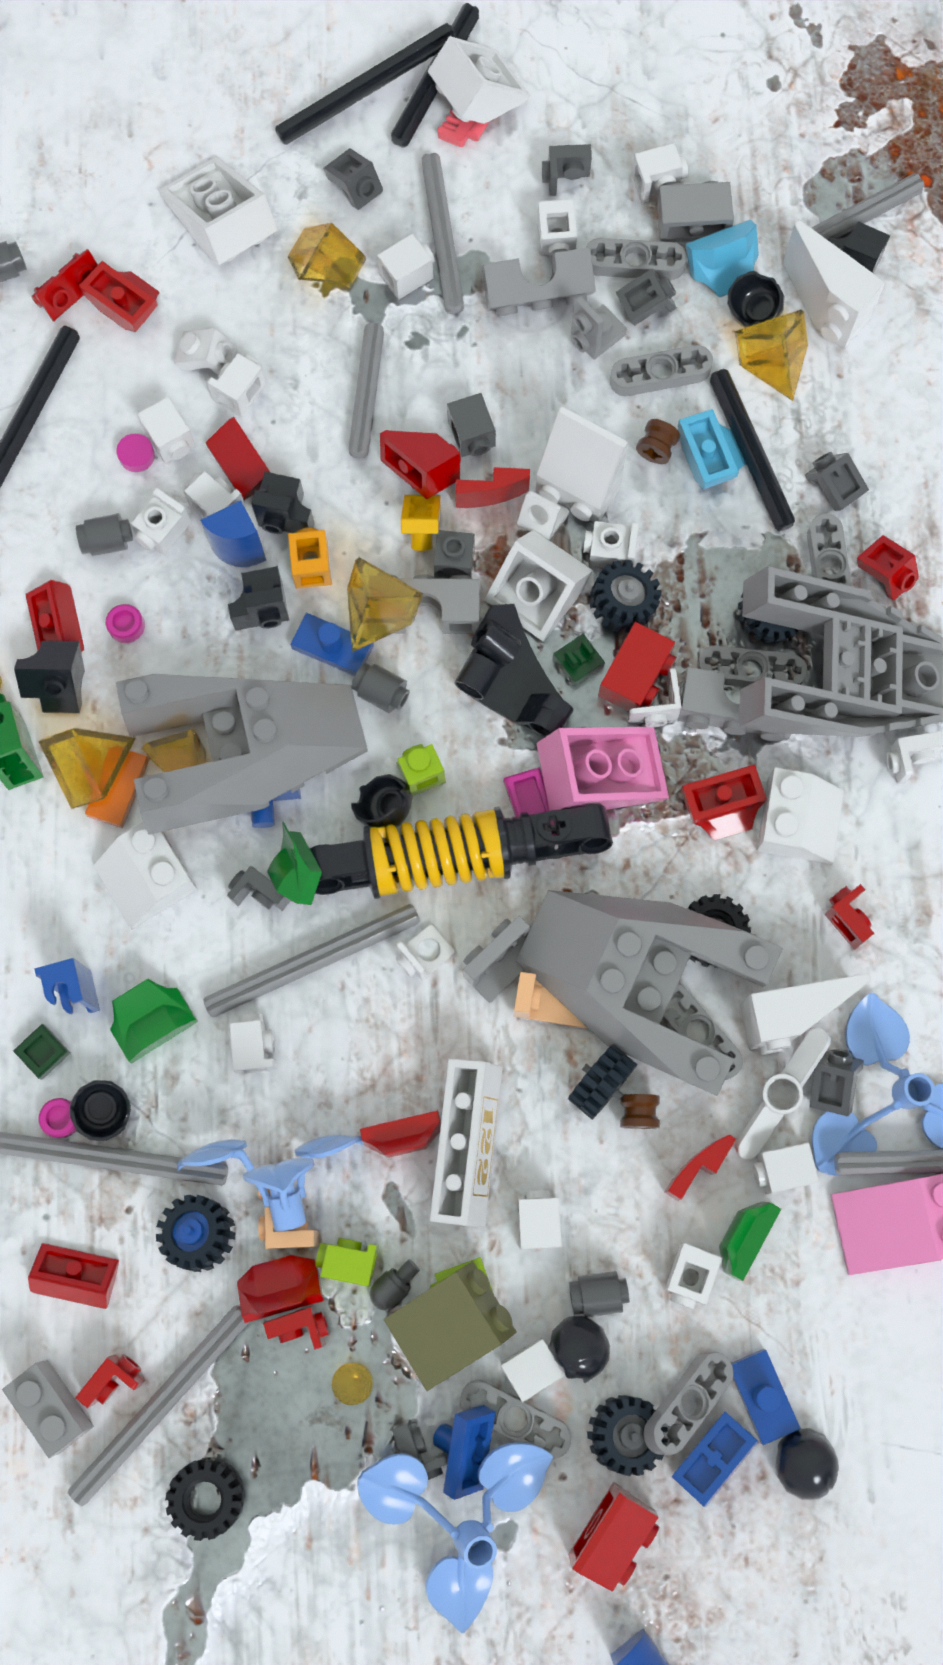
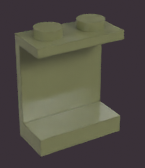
M473 1261L383 1319L426 1391H429L496 1349L517 1333L512 1325L511 1315L505 1307L499 1304L490 1289L487 1276L476 1267Z

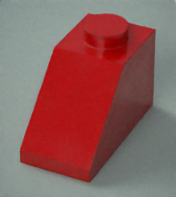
M385 430L380 433L381 462L426 500L456 483V479L460 480V452L453 444H449L437 433Z

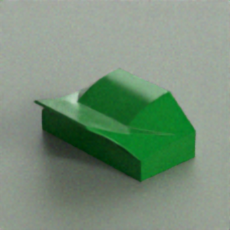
M283 821L281 850L272 860L267 873L279 894L296 904L312 905L322 871L301 832L288 831Z
M149 978L112 1001L114 1022L110 1031L131 1064L198 1022L178 988H166Z
M759 1202L736 1213L719 1245L724 1273L737 1281H744L781 1208L770 1202Z

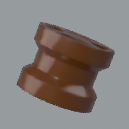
M651 419L645 426L644 431L646 435L639 439L636 450L643 458L652 463L666 464L672 455L670 449L678 443L680 433L668 422Z
M624 1094L620 1098V1104L624 1107V1116L620 1119V1128H660V1120L656 1116V1107L660 1104L659 1095Z

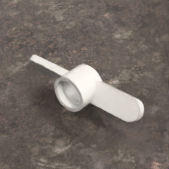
M814 1028L810 1030L782 1073L773 1075L766 1081L763 1088L764 1100L735 1144L736 1152L742 1158L747 1160L755 1158L784 1114L794 1112L801 1105L803 1100L802 1087L831 1043L829 1034L823 1029ZM778 1079L790 1080L797 1088V1100L788 1108H778L769 1100L768 1089Z

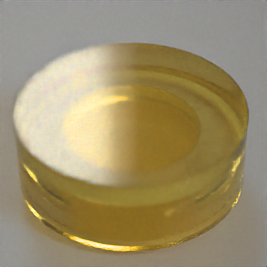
M348 1362L337 1369L332 1379V1390L335 1397L346 1405H358L364 1402L373 1389V1376L370 1370L359 1362Z

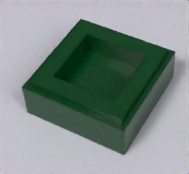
M41 1024L13 1050L40 1080H43L71 1053L44 1024Z

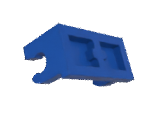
M71 958L34 968L36 977L41 979L44 996L50 1004L56 1005L57 997L54 995L55 990L59 993L61 1005L68 1014H73L71 1002L84 1005L88 1013L100 1011L92 972L76 959Z
M725 1411L671 1477L703 1507H707L759 1442Z

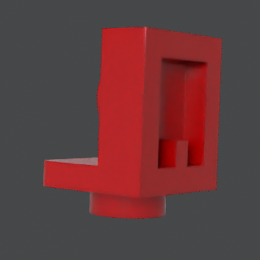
M884 535L857 557L858 567L885 584L887 597L893 601L902 593L909 591L919 578L915 555Z
M861 884L852 891L845 886L829 899L833 906L824 914L854 950L875 934L870 928L872 924L865 913L858 908L854 910L850 905L851 902L866 890Z
M314 1305L263 1323L267 1338L271 1339L278 1336L280 1343L303 1336L302 1328L307 1326L314 1350L324 1347L326 1345L324 1337L330 1335L324 1313H316Z
M116 1354L111 1355L105 1359L75 1399L86 1408L95 1405L98 1401L104 1405L119 1387V1384L115 1381L117 1377L132 1390L139 1388L145 1381L139 1375L142 1369L125 1354H122L120 1358Z

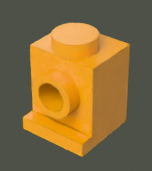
M303 528L298 530L297 533L288 534L291 571L296 589L332 585L328 541L325 530ZM310 556L316 557V559H307V560H306V558H308V557H310Z

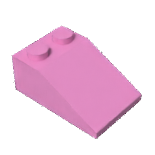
M558 728L536 743L549 811L577 808L587 804H601L605 806L606 810L663 801L669 798L654 728Z
M943 1174L830 1194L848 1275L943 1260Z

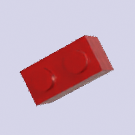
M635 622L602 680L598 696L628 712L633 708L650 707L660 689L654 686L660 674L667 677L669 669L673 667L677 657L672 655L675 641Z

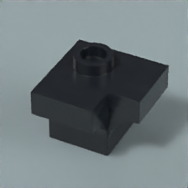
M858 221L850 235L840 239L830 237L828 241L874 274L891 235Z
M264 472L261 486L258 491L255 490L251 503L258 526L262 527L263 530L273 534H282L283 531L297 533L298 530L303 528H314L311 509L302 505L304 492L299 478Z
M278 566L241 573L243 581L242 594L235 602L228 604L230 619L235 631L258 626L269 629L281 625L283 621H289L286 598Z
M42 641L39 650L34 655L24 659H17L14 671L21 698H39L43 713H80L82 707L81 686L85 669L79 641Z

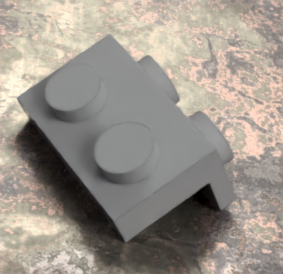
M520 915L513 922L508 918L505 919L492 932L491 935L495 939L484 949L480 945L477 946L463 960L467 965L462 969L463 977L489 1003L493 1002L520 976V972L525 971L516 959L530 931V926Z

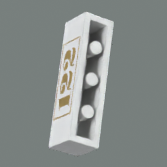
M448 1059L430 1222L485 1227L503 1070L501 1066L482 1061Z

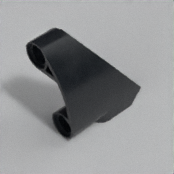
M515 604L490 606L472 638L471 646L474 649L454 684L485 707L539 735L546 737L558 728H564L574 711L573 707L563 700L537 660L520 622Z

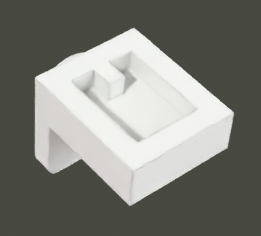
M943 731L897 738L889 748L890 751L887 752V765L890 773L895 774L898 784L905 783L913 775L911 760L913 764H924L936 759L935 756L943 749Z

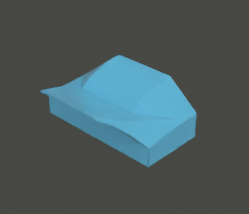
M747 220L687 243L686 250L690 276L695 281L705 283L718 297L727 295L729 288L737 277L754 271V265L759 256L756 224L752 220Z
M713 409L678 421L677 427L680 433L683 452L695 481L703 490L738 477V470L746 462L732 430L719 424Z

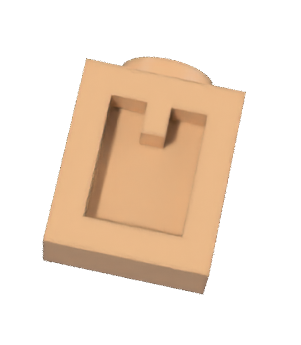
M520 972L513 1017L589 1029L544 986L535 980L536 974Z
M258 1191L259 1199L263 1200L260 1192ZM265 1207V1216H260L258 1222L260 1241H265V1249L319 1247V1230H308V1222H306L304 1225L292 1230L275 1231L270 1207Z

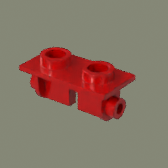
M86 249L80 254L75 253L73 258L58 271L59 274L49 278L39 288H34L35 293L31 296L32 300L38 307L45 309L52 321H55L84 296L79 285L98 265L90 251Z

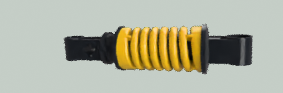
M587 804L577 808L551 810L531 815L528 812H521L520 816L505 818L500 806L491 810L475 812L472 818L467 813L461 814L458 822L454 816H447L444 819V826L439 818L431 819L429 828L426 821L419 820L415 823V833L412 824L405 822L400 827V837L394 825L379 828L364 826L363 840L333 845L322 844L314 846L310 850L322 871L315 894L329 895L344 890L370 887L374 899L381 898L380 896L397 894L400 886L405 892L412 891L414 889V881L420 890L428 888L429 879L433 887H441L443 885V875L448 885H455L457 883L458 873L463 883H469L472 881V871H474L475 877L479 881L487 879V876L489 878L504 877V879H509L511 877L512 865L527 863L528 866L536 865V861L559 859L580 854H598L610 849L613 845L607 811L605 806L601 804Z

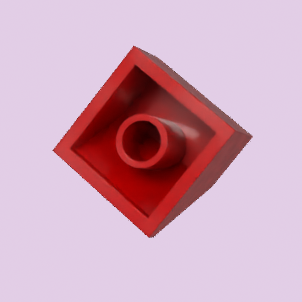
M613 1482L568 1554L572 1569L612 1592L618 1583L624 1586L636 1568L637 1563L633 1561V1558L641 1545L644 1548H648L659 1530V1526L655 1524L659 1518L657 1513Z

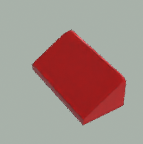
M232 417L205 443L234 489H237L242 494L243 500L254 495L255 490H259L264 472L270 471L235 417Z
M50 580L25 594L37 651L42 641H79L81 652L84 651L83 639L70 585Z
M42 1243L28 1276L29 1289L35 1294L106 1309L111 1298L119 1260Z

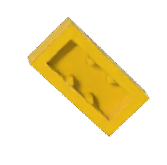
M404 495L401 514V534H410L411 549L416 551L432 549V534H438L441 495H434L427 500L422 495Z

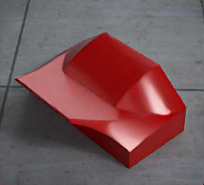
M103 261L79 285L82 294L101 313L128 331L136 332L158 306L156 299L160 292L132 271H116Z
M755 764L682 785L681 787L692 823L701 826L713 841L752 830L758 809L767 801Z
M437 1110L361 1128L360 1133L362 1141L367 1148L390 1158L427 1149L440 1133L441 1120Z
M289 1255L252 1266L237 1281L241 1314L245 1323L324 1301L319 1269L316 1267L315 1259Z

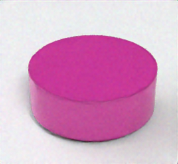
M129 434L122 438L117 445V457L126 470L141 472L152 465L155 452L150 440L144 435Z
M121 604L112 608L107 614L105 621L106 628L111 637L120 643L136 641L143 634L145 622L141 613L136 607L129 604Z
M54 1098L43 1105L39 1113V1125L45 1134L61 1139L67 1138L76 1132L69 1114L70 1100Z

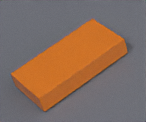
M112 745L85 815L123 829L136 796L134 779L143 777L149 758L145 755Z

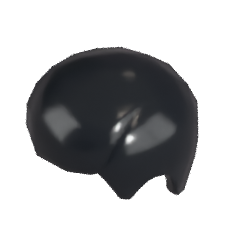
M750 271L737 277L728 291L727 304L732 317L738 324L752 330H763L774 325L783 313L785 296L773 277L761 275L757 271Z
M387 774L376 776L368 784L360 786L359 801L351 803V809L356 819L364 825L370 826V828L386 827L388 825L398 827L402 825L409 814L412 804V793L402 779Z
M93 1080L78 1089L71 1101L69 1114L74 1128L79 1134L88 1140L107 1141L119 1135L126 1128L131 1105L122 1087L112 1081Z
M571 1316L565 1318L552 1331L549 1347L555 1361L564 1369L565 1376L568 1379L580 1378L583 1379L584 1383H587L603 1371L610 1359V1344L604 1329L587 1317Z
M811 1428L799 1429L786 1435L778 1443L775 1468L778 1474L777 1477L786 1492L802 1500H814L826 1496L829 1490L833 1489L837 1481L839 1464L836 1452L825 1435Z

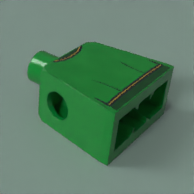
M0 694V780L8 790L41 779L44 776L24 720L13 704L6 701L5 695Z

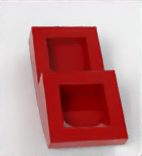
M494 467L493 481L456 479V508L485 507L506 502L529 491L530 469Z
M727 1135L698 1152L679 1170L664 1193L677 1201L682 1200L699 1169L704 1170L710 1175L717 1173L736 1138Z

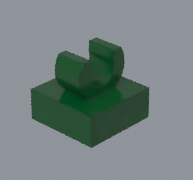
M584 633L553 653V660L574 687L602 669L605 665V661Z

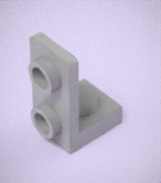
M579 296L574 300L571 340L579 351L583 353L586 351L595 360L626 335L627 328L604 304L594 310Z

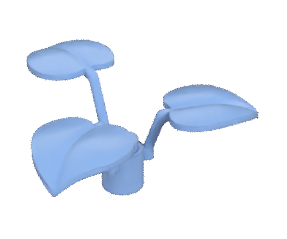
M870 993L855 1006L849 1016L845 1031L846 1045L854 1058L864 1060L863 1065H872L879 1061L883 1069L899 1076V1079L892 1087L894 1101L863 1119L860 1123L853 1113L849 1116H844L827 1111L818 1118L812 1132L813 1160L817 1170L828 1175L841 1176L835 1172L834 1156L837 1153L876 1152L877 1141L865 1128L900 1108L914 1109L921 1107L926 1110L921 1123L923 1132L934 1146L943 1150V1083L934 1085L927 1075L922 1073L910 1075L908 1069H900L887 1061L897 1060L905 1054L910 1043V1034L903 1018L894 1009L885 1004L875 993Z
M328 1135L318 1137L295 1149V1155L300 1156L299 1158H291L277 1164H267L254 1168L246 1152L242 1150L247 1147L246 1141L236 1139L221 1140L196 1149L177 1163V1169L179 1171L184 1166L212 1165L230 1157L240 1159L247 1170L243 1174L244 1180L256 1185L262 1196L264 1207H270L274 1230L287 1231L298 1228L306 1223L302 1198L306 1197L304 1188L305 1173L314 1166L313 1158H323L335 1154L355 1143L363 1145L361 1136ZM296 1180H297V1188L294 1187V1182H295Z
M524 1442L508 1443L492 1450L484 1458L478 1469V1479L488 1489L482 1496L483 1522L466 1520L457 1527H454L426 1499L420 1496L427 1487L428 1475L423 1464L416 1457L405 1453L389 1455L363 1470L358 1477L357 1489L359 1497L368 1512L377 1520L393 1525L405 1523L411 1518L416 1503L431 1515L453 1538L454 1545L458 1550V1558L447 1556L440 1559L427 1576L425 1590L428 1600L434 1609L450 1621L459 1632L465 1633L473 1623L487 1599L493 1582L492 1562L496 1557L497 1547L489 1535L494 1530V1525L491 1523V1499L498 1509L506 1512H516L527 1507L539 1494L553 1456L542 1447Z

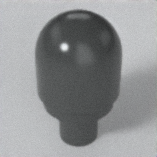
M408 1259L398 1271L394 1268L385 1271L370 1289L372 1304L383 1311L392 1310L398 1306L409 1294L408 1291L411 1289L409 1282L420 1271L417 1265Z

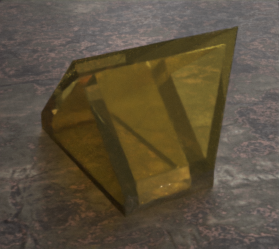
M331 222L304 228L290 251L288 260L298 280L340 283L350 288L364 265L366 256Z
M802 309L735 331L739 365L792 401L808 347L805 314Z
M360 557L355 560L347 586L352 652L411 625L415 620L423 593Z
M72 728L42 738L38 742L71 809L102 800L107 796L136 738Z
M195 729L147 742L141 748L146 756L163 772L206 763V749Z

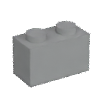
M706 181L699 184L671 183L660 186L657 200L660 242L695 241L732 227L734 214L730 182Z
M48 1360L35 1363L2 1389L48 1458L63 1452L94 1427Z

